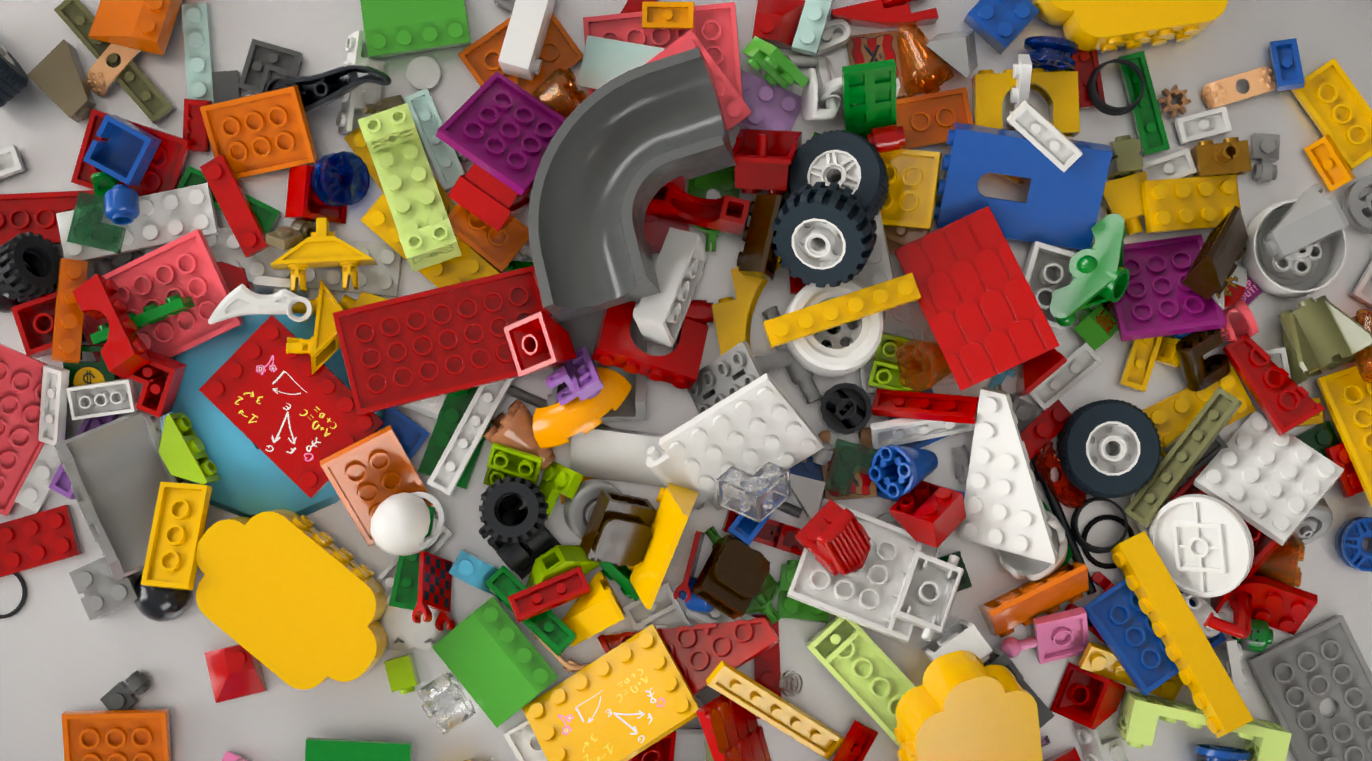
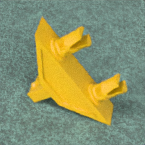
M316 218V232H311V237H307L270 264L274 270H290V291L293 293H297L298 281L301 291L303 293L307 292L306 270L309 268L342 267V289L349 290L351 278L352 286L357 290L359 289L358 267L377 265L372 257L335 237V232L329 231V221L327 218Z
M321 279L319 295L316 296V299H308L313 306V314L316 317L314 336H311V339L287 337L286 343L287 354H310L312 375L341 347L332 313L342 311L343 309ZM297 302L293 305L292 312L293 314H305L307 307L303 302Z

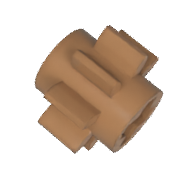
M1177 85L1171 88V92L1166 88L1162 90L1161 93L1164 98L1157 100L1158 104H1161L1162 107L1160 113H1169L1172 119L1176 116L1177 111L1181 115L1186 113L1187 111L1183 106L1191 103V100L1187 99L1185 95L1188 90H1178ZM1173 98L1177 100L1174 106L1170 103Z

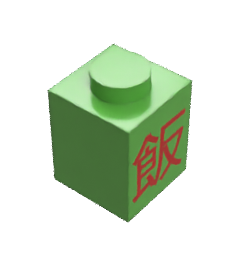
M1098 304L1092 310L1087 307L1077 317L1080 321L1073 328L1094 351L1108 341L1118 330L1116 319L1101 304Z

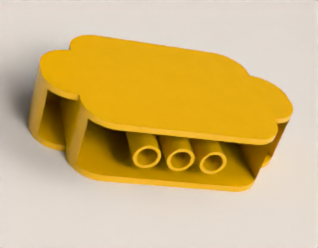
M1032 0V3L1040 10L1038 17L1042 21L1053 26L1063 27L1067 41L1076 49L1087 52L1101 50L1102 53H1110L1116 51L1119 47L1125 46L1126 49L1130 50L1139 48L1145 43L1157 46L1171 39H1176V42L1190 40L1191 36L1203 32L1224 12L1228 0Z
M271 510L256 514L252 518L236 517L214 523L201 537L196 548L197 564L205 574L198 584L196 601L200 611L285 683L296 689H311L329 678L340 682L352 681L376 665L387 647L386 631L378 621L386 609L387 595L382 584L373 577L374 572L364 564L361 566L353 560L354 555L343 547L339 549L334 545V539L324 531L321 533L313 527L314 522L307 516L301 515L300 517L297 513L290 510Z
M955 651L936 658L924 673L923 685L910 689L898 702L896 708L897 727L894 728V733L900 744V750L897 751L899 761H1043L1038 707L1035 699L1018 684L1015 676L1008 668L995 664L984 667L980 658L970 651Z

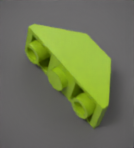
M183 412L167 415L165 417L159 454L170 474L203 485L220 480L215 464L209 459L204 450L203 442L197 438L192 429L190 419Z
M556 545L535 559L526 587H532L577 567H581L583 574L586 575L597 568L600 562L589 559L580 545Z

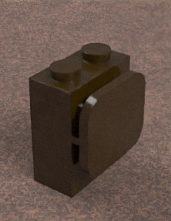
M601 489L580 546L586 556L593 561L611 562L617 566H635L643 559L651 539L650 525L656 510L648 499Z
M726 535L717 540L691 592L734 620L745 614L752 598L759 593L770 571L771 562L761 552L750 548L733 535Z

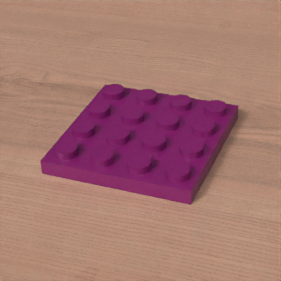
M496 71L437 130L436 137L522 196L533 185L541 159L552 138L566 118Z
M1201 234L1124 244V267L1130 271L1129 283L1121 299L1114 303L1111 302L1121 342L1225 328L1227 322L1223 309L1212 297L1206 300L1182 284L1204 244Z

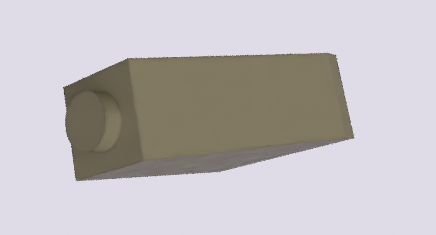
M64 39L28 74L34 83L69 118L77 123L80 120L87 119L91 114V110L96 106L92 92L87 85L86 76L76 48Z

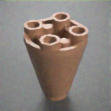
M518 398L509 406L508 413L504 414L501 412L492 421L493 425L483 436L492 444L495 442L543 458L542 471L553 462L556 456L552 453V447H539L532 428L533 416L526 405Z

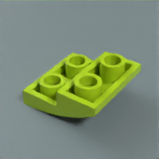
M883 332L880 345L874 355L868 385L888 390L920 392L931 343Z
M493 442L483 484L492 486L494 481L511 476L527 479L537 485L543 458Z

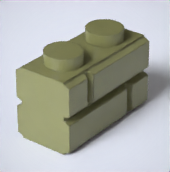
M1131 135L1115 137V141L1109 142L1113 153L1107 179L1114 180L1133 175L1143 167L1142 155L1139 154L1141 152L1139 139H1131Z

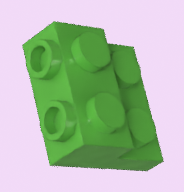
M757 36L742 51L748 58L746 62L757 72L760 69L764 74L762 78L773 88L778 85L786 89L788 85L792 86L794 83L803 88L809 81L776 46Z
M787 560V564H782L780 568L777 613L782 617L781 619L828 623V612L787 597L799 560Z

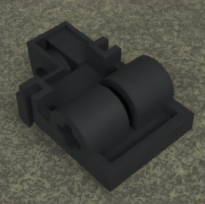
M487 490L481 494V497L482 495H486ZM516 494L508 496L503 501L500 509L503 521L511 526L521 524L528 514L527 506L522 510L519 509L523 502ZM485 525L479 529L483 539L489 535L491 536L487 540L488 544L492 546L502 561L512 571H515L522 580L531 572L535 559L556 545H561L546 527L538 532L539 535L535 538H530L529 541L524 543H507L495 539L490 532L485 530Z

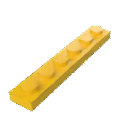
M909 273L764 321L763 327L771 348L919 300L921 295L913 274Z
M721 661L706 679L709 687L827 760L844 741L842 735L724 661Z

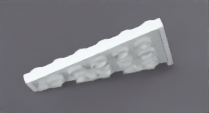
M983 387L980 390L964 497L966 518L960 523L958 538L1056 564L1059 555H1056L1051 539L1053 535L1050 527L1047 525V516L1042 499L1039 498L1034 483L1036 479L1030 468V460L1025 443L1021 440L1019 434L1018 420L1012 410L1013 403L1010 394Z

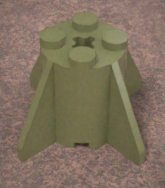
M1326 295L1315 300L1312 297L1298 304L1299 309L1292 311V309L1287 310L1277 316L1283 328V347L1286 348L1291 379L1297 385L1314 376L1323 374L1322 371L1332 370L1342 364L1360 360L1357 353L1372 345V333L1333 305Z

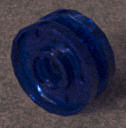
M1034 36L1025 39L1024 49L1032 52L1027 53L1032 62V69L1043 68L1045 72L1075 70L1076 61L1068 57L1077 54L1078 44L1075 42L1051 36Z
M341 151L324 155L315 163L312 170L311 183L315 194L323 203L329 206L342 207L358 203L366 196L370 186V175L367 165L359 156L352 152Z

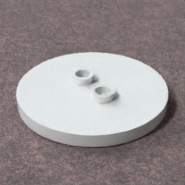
M1189 494L1177 497L1158 511L1150 525L1148 536L1178 589L1186 594L1202 598H1212L1227 594L1243 582L1252 567L1254 545L1245 521L1231 506L1217 498L1202 494Z

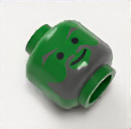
M1251 617V633L1249 637L1242 639L1232 636V639L1237 640L1243 651L1263 652L1267 645L1272 644L1274 634L1273 630L1269 629L1266 621Z

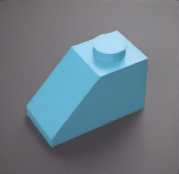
M463 549L456 558L449 574L471 586L494 595L485 586V582L500 568Z

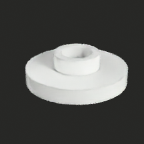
M420 56L413 59L408 65L407 78L414 88L418 90L427 88L430 90L439 83L441 69L433 58Z

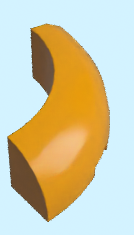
M597 367L604 388L601 389L597 396L583 401L576 397L564 405H560L558 402L547 407L536 408L533 415L532 428L539 447L550 448L570 442L569 437L581 431L586 434L602 423L600 419L611 409L615 411L621 405L632 388L631 384L616 371Z

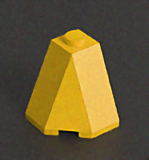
M602 570L597 572L588 584L591 592L579 597L562 619V622L577 635V639L570 645L571 647L626 618L622 605Z

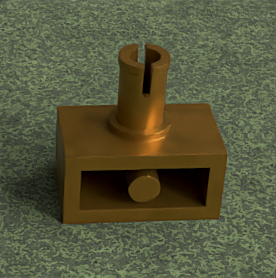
M1239 137L1223 139V143L1214 144L1213 140L1198 142V146L1190 150L1197 170L1193 177L1245 175L1252 171L1248 140L1239 141Z

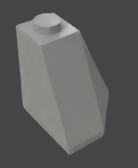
M1318 184L1312 185L1304 191L1264 238L1266 250L1271 257H1274L1276 262L1328 239L1350 225L1338 201L1332 196L1326 198L1321 194L1323 189Z

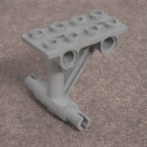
M777 306L762 312L766 321L781 316ZM747 341L740 342L700 369L696 382L690 390L687 389L699 414L765 373L768 374L785 367L792 382L795 385H799L807 405L822 398V395H820L812 379L813 373L803 368L793 358L787 348V344L775 347L776 352L754 357Z

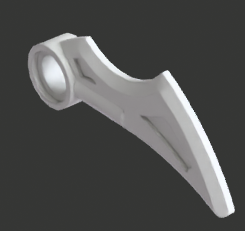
M241 284L220 302L208 323L212 325L238 316L257 314L288 315L291 320L302 323L311 318L313 306L305 297L298 296L285 288L274 294L260 295L250 291L244 284ZM297 302H303L307 307V312L301 317L295 316L292 312V307Z

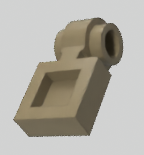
M303 219L294 220L290 227L281 226L275 231L267 233L266 244L287 250L295 247L307 237H311V232H316V228L310 221Z

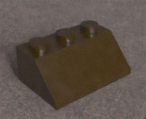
M756 194L755 201L750 203L748 215L751 216L749 226H746L742 238L745 245L743 252L740 251L737 257L738 271L743 275L772 281L774 279L779 256L776 257L772 249L775 245L772 243V236L775 233L772 225L774 219L778 217V212L785 201H787L782 195Z
M1235 205L1209 233L1182 284L1206 300H1209L1215 293L1220 295L1228 284V281L1225 280L1226 277L1229 278L1237 268L1235 261H1238L1246 251V248L1243 246L1248 239V234L1239 207Z

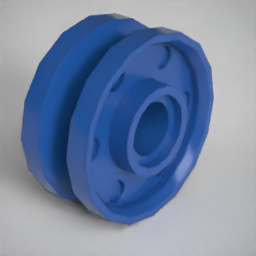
M1370 517L1349 519L1339 528L1336 534L1335 548L1338 557L1345 565L1355 570L1372 572V518ZM1365 538H1368L1370 542L1367 550L1362 548V542Z
M1196 744L1194 747V752L1206 756V760L1199 761L1250 760L1252 753L1248 750L1221 745Z

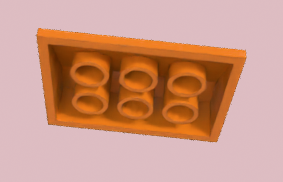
M101 0L88 37L164 56L182 0Z
M1069 561L1065 566L1043 579L1030 580L978 606L991 634L994 636L999 635L1000 638H1003L1013 633V628L1020 624H1023V626L1032 624L1033 618H1037L1036 616L1044 612L1049 615L1061 609L1060 604L1068 600L1070 603H1074L1084 597L1083 593L1089 590L1088 568L1086 564Z

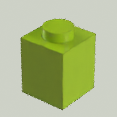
M413 653L388 659L384 662L392 692L399 691L400 695L415 691L414 686L421 683Z

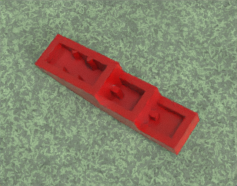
M882 0L832 9L830 14L831 21L842 19L848 22L849 25L881 29L935 24L939 18L936 8L911 13L909 3L884 9Z
M729 506L722 531L727 532L742 510ZM772 519L766 521L753 539L755 542L799 556L802 555L804 546L795 539V535L801 530L800 528Z

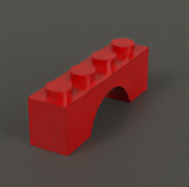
M668 182L655 194L647 208L646 214L743 236L749 218L748 212L751 201L727 195L718 199L699 198L685 193L675 183Z
M95 274L72 292L82 312L97 320L107 318L109 335L100 352L109 372L127 379L150 362L146 354L147 347L139 339L136 333L138 330L137 326L126 312L128 307L117 293L119 291L118 286L112 279H106L99 274Z

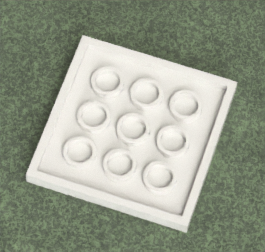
M1255 411L1226 443L1228 448H1223L1197 476L1193 485L1207 495L1231 506L1242 519L1283 546L1342 475L1344 469L1292 434L1286 432L1279 436L1270 421Z

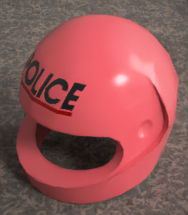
M1242 298L1233 306L1223 310L1227 322L1225 328L1221 329L1223 341L1233 342L1245 334L1252 337L1259 332L1256 320Z

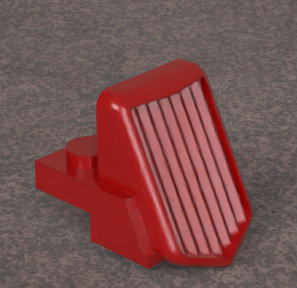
M832 499L795 535V539L815 556V560L834 576L838 573L847 575L863 568L871 549V538L868 536L863 525L857 521L854 514L848 508L843 510Z

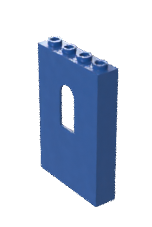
M955 122L953 130L949 129L946 145H950L949 154H944L942 170H945L944 180L939 179L937 194L940 195L939 204H935L933 219H936L937 228H942L989 206L1004 237L1007 239L1027 242L1037 241L1047 245L1080 250L1091 249L1094 236L1091 228L1097 223L1113 152L1109 145L1069 139L1083 154L1063 172L1018 131ZM986 173L1030 178L1031 182L1027 201L1024 203L983 196L977 188L978 180Z

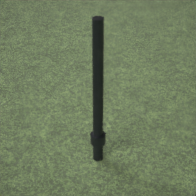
M1038 452L1031 459L1035 470L1033 471L1035 479L1040 482L1052 513L1065 529L1066 538L1072 551L1071 558L1073 562L1085 564L1049 479L1051 476L1047 466L1044 467ZM1088 571L1089 590L1086 593L1090 595L1097 592Z

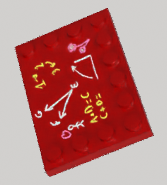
M271 315L209 378L199 391L304 493L313 498L329 482L328 477L320 466V461L374 434L385 422L374 412L358 416L351 389L325 364L312 375L310 354H287V337H297L274 315Z

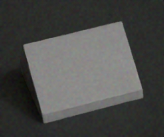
M974 30L938 34L926 45L966 78L978 66Z
M790 473L784 475V480L791 487L790 490L810 521L819 512L826 482Z

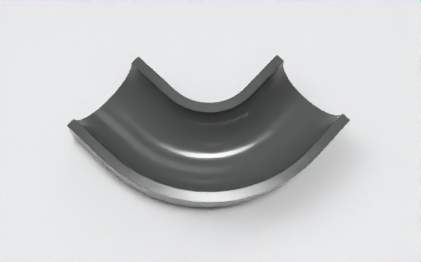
M699 47L647 63L610 80L575 108L549 143L541 159L531 191L528 231L531 255L543 307L560 322L661 293L649 243L645 240L644 218L651 200L665 184L677 177L684 176L686 180L736 165L712 70Z

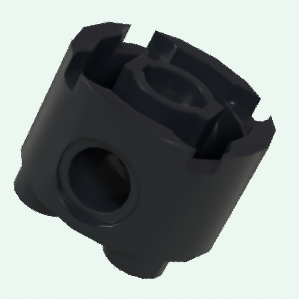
M836 384L827 390L820 400L818 407L820 420L834 434L849 435L856 433L864 428L871 418V400L866 391L856 384Z

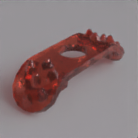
M1052 441L1045 443L1041 446L1043 450L1036 453L1035 466L1061 504L1068 508L1080 507L1086 501V493L1077 489L1067 479L1060 461L1055 455L1054 443ZM1053 467L1059 472L1056 482H1053L1050 477Z

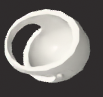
M403 492L392 495L379 504L373 514L370 528L371 536L377 547L386 553L400 556L419 553L434 544L441 534L445 522L444 510L434 496L425 492ZM422 498L430 501L438 512L436 529L426 538L424 537L428 534L430 513Z

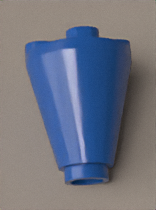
M887 445L881 447L874 455L872 467L869 469V477L889 497H900L908 494L934 472L938 466V458L934 452L926 449Z

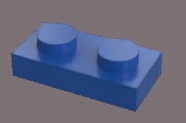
M1296 38L1271 41L1269 50L1277 91L1304 88L1305 81Z

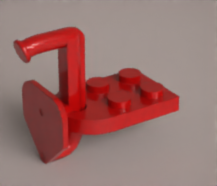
M1251 576L1249 579L1246 577L1241 584L1229 593L1210 598V606L1216 613L1220 611L1226 600H1229V604L1234 611L1233 623L1213 616L1214 614L1211 612L1204 622V626H1209L1228 635L1245 639L1251 633L1252 617L1257 620L1266 621L1268 626L1295 635L1318 603V595L1267 577Z

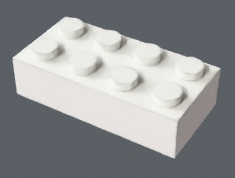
M130 378L66 388L72 420L139 410L136 408L139 399L136 382Z

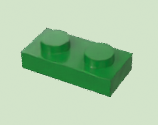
M606 561L600 563L599 566L602 568L603 574L608 579L615 580L621 586L620 589L626 597L633 598L635 601L640 598L629 580L632 571L626 565L617 566Z

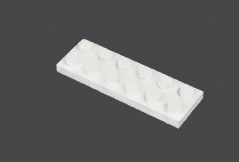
M208 183L140 196V214L132 223L127 225H118L108 219L105 214L104 204L56 213L64 258L90 261L164 246L196 229H201L205 237L219 234L211 188Z

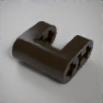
M1221 329L1192 332L1176 343L1177 355L1188 390H1204L1230 373L1231 367L1226 355L1214 354L1205 360L1203 358V355L1222 344Z

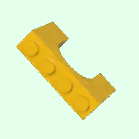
M1043 68L1032 69L1030 89L1039 93L1046 101L1049 121L1066 137H1075L1080 133L1078 71H1070V68H1057L1055 72H1045ZM1013 69L1004 70V73H994L993 70H980L971 79L973 125L1003 129V99L1011 91L1012 87H1016V79H1013Z

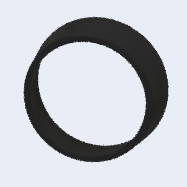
M1113 59L1100 64L1093 70L1087 83V92L1091 103L1100 112L1111 116L1124 115L1135 109L1141 101L1145 89L1144 76L1141 70L1134 63L1125 59ZM1121 63L1135 71L1141 84V93L1136 101L1125 107H1113L1106 104L1099 97L1096 90V78L1105 65Z
M1093 497L1083 501L1076 507L1071 517L1070 527L1076 542L1083 549L1092 553L1102 554L1110 552L1117 544L1124 541L1128 530V521L1124 510L1116 502L1108 498ZM1108 501L1121 511L1125 520V530L1120 540L1108 547H1096L1086 542L1081 536L1078 529V518L1082 509L1091 502Z

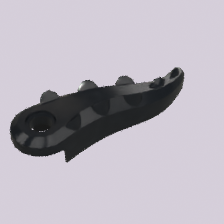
M347 65L311 76H278L267 84L264 92L298 85L305 113L332 103L364 83L371 82L382 86L390 85L391 78L384 72L369 66Z

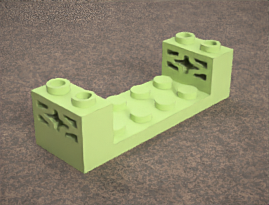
M405 103L358 119L412 272L461 256L458 242L408 104Z
M835 615L805 645L900 747L894 733V728L897 727L896 708L902 696L915 686L858 624Z
M1125 690L1115 730L1122 736L1123 740L1128 741L1127 745L1143 748L1144 745H1153L1159 716L1160 720L1170 723H1176V720L1186 722L1187 726L1202 729V725L1207 726L1204 713L1196 705L1171 701L1151 695L1142 696L1141 693ZM1253 718V721L1232 731L1238 733V737L1246 739L1244 750L1252 752L1251 759L1246 761H1286L1292 733L1278 723Z

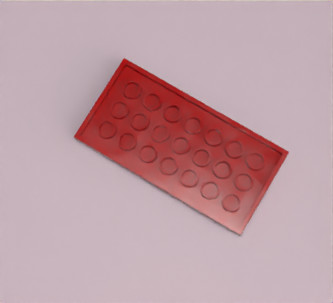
M534 266L332 313L357 415L360 416L519 377L503 327L540 311H545L550 316V312L543 307Z

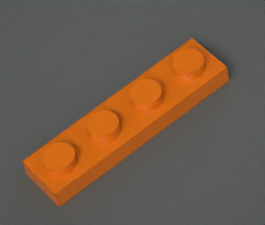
M61 258L59 261L51 361L77 364L80 362L84 312L80 310L72 291L86 282L88 261Z

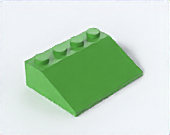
M360 0L368 57L370 59L472 44L465 0Z
M491 597L432 646L434 651L497 728L559 678L494 597Z

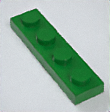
M1144 51L1118 57L1117 59H1125L1134 63L1144 76L1145 89L1143 96L1136 108L1131 111L1143 157L1168 151L1170 146ZM1118 63L1130 105L1136 101L1141 93L1140 80L1133 69Z
M188 166L177 188L208 182L203 172ZM212 192L214 207L221 210ZM245 194L265 233L272 232L282 212Z
M180 294L173 295L165 299L166 304L158 306V303L143 308L144 313L139 315L130 313L128 316L139 330L195 307L192 297H181ZM109 323L98 326L99 331L90 334L93 344L106 343L109 335Z
M427 506L430 513V526L428 534L424 538L431 535L436 513L435 507ZM420 552L407 556L399 555L389 606L414 611L418 601Z
M504 565L485 582V586L510 611H512V608L509 604L508 596L527 589ZM551 610L522 621L557 656L577 639V635Z

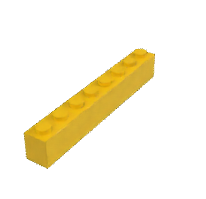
M1143 531L1117 544L1110 550L1112 552V559L1115 565L1121 568L1129 589L1136 594L1140 609L1144 614L1148 615L1152 622L1153 632L1164 643L1168 658L1176 664L1181 681L1188 685L1192 692L1195 705L1204 713L1210 731L1219 738L1253 721L1252 715L1146 532Z

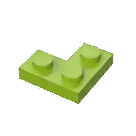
M555 461L544 470L543 478L539 484L541 492L546 496V503L549 505V509H547L549 516L559 495L562 494L573 499L584 475Z

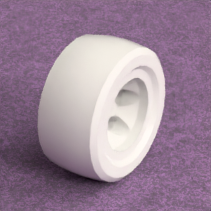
M1295 199L1278 202L1267 207L1250 222L1246 229L1248 239L1243 246L1246 248V251L1241 257L1243 267L1247 269L1249 278L1256 286L1278 297L1298 298L1311 295L1325 288L1336 278L1344 265L1347 255V240L1344 229H1342L1332 237L1284 258L1287 264L1286 267H1279L1278 261L1276 262L1274 257L1268 254L1264 238L1296 202ZM1298 262L1305 264L1302 272L1297 268Z
M853 279L848 283L841 282L840 286L830 287L829 284H826L825 288L816 287L815 283H810V285L803 287L793 297L786 314L866 287ZM882 312L855 320L857 324L856 329H849L846 323L836 327L834 333L837 334H830L825 330L816 335L813 334L786 343L787 348L793 358L803 368L814 374L826 377H839L853 373L863 367L874 356L880 345L883 333ZM847 338L850 341V345L841 346L840 340ZM823 341L830 343L831 348L825 347L821 343Z

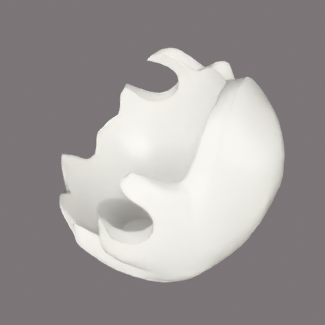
M1045 510L1047 525L1050 527L1053 535L1051 539L1056 555H1059L1056 564L996 549L1000 556L1002 567L1019 580L1024 578L1031 581L1043 579L1056 572L1065 561L1068 546L1065 529L1057 517Z

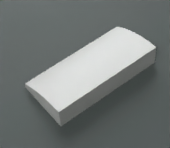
M599 426L586 434L581 431L572 436L570 469L584 475V477L666 487L646 465V460L649 457L647 450L652 446H655L658 451L661 450L659 441L665 435Z

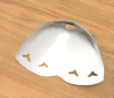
M389 604L378 620L383 625L387 634L386 648L395 651H405L413 647L424 651H434L432 646L451 630L446 628L447 622L443 625V631L436 629L435 621L440 611L430 608L432 620L428 623L423 621V614L420 618L421 623H415L412 620L413 610L391 607ZM450 612L451 615H452V617H453V619H454V621H455V627H456L458 624H457V622H456V620H455V618H454L452 612ZM397 637H399L401 640L404 641V643H401L399 641L397 643H394V641H396ZM431 637L435 643H425V641Z

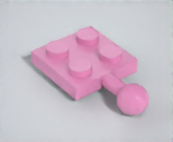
M1083 607L1033 618L1034 637L1022 640L1014 637L1005 638L1001 643V651L1006 653L1009 658H1014L1020 654L1021 650L1036 647V656L1039 664L1081 655L1089 643L1087 613Z

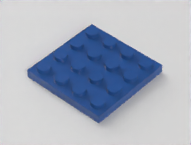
M1124 579L1083 606L1093 626L1142 696H1145L1179 673V670L1174 661L1168 658L1164 643L1153 632L1152 622L1148 615L1144 614L1140 609L1136 594L1129 589ZM1189 599V604L1195 607V602ZM1222 632L1208 639L1213 649L1227 640Z

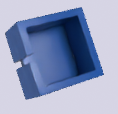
M980 0L966 15L964 22L1001 55L1035 19L1040 10L1029 0Z
M106 114L96 135L100 138H109L108 142L105 140H93L83 161L127 185H140L162 140L117 115Z

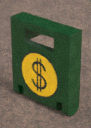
M81 345L80 360H83L82 352H100L104 345ZM101 352V361H80L78 364L63 362V368L70 370L69 387L119 380V376L109 372Z

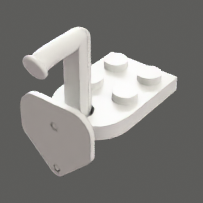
M786 55L796 67H815V69H808L806 77L809 81L802 91L801 108L804 120L830 119L833 121H844L842 77L834 78L831 61L824 56ZM896 78V98H897V95H898V92H899V89H900V81H899V78Z

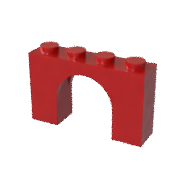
M631 301L604 309L592 359L599 361V363L605 366L613 365L622 368L631 374L638 373L648 376L653 381L673 384L678 389H691L698 378L708 325L684 318L673 346V351L667 355L653 356L641 351L634 344L630 335V324L636 302Z

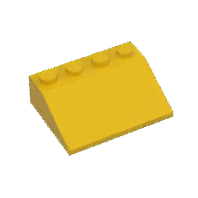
M671 483L668 484L667 488L661 487L656 501L660 505L650 525L652 535L643 559L637 565L629 566L628 568L632 571L629 580L645 608L649 610L652 608L699 493Z

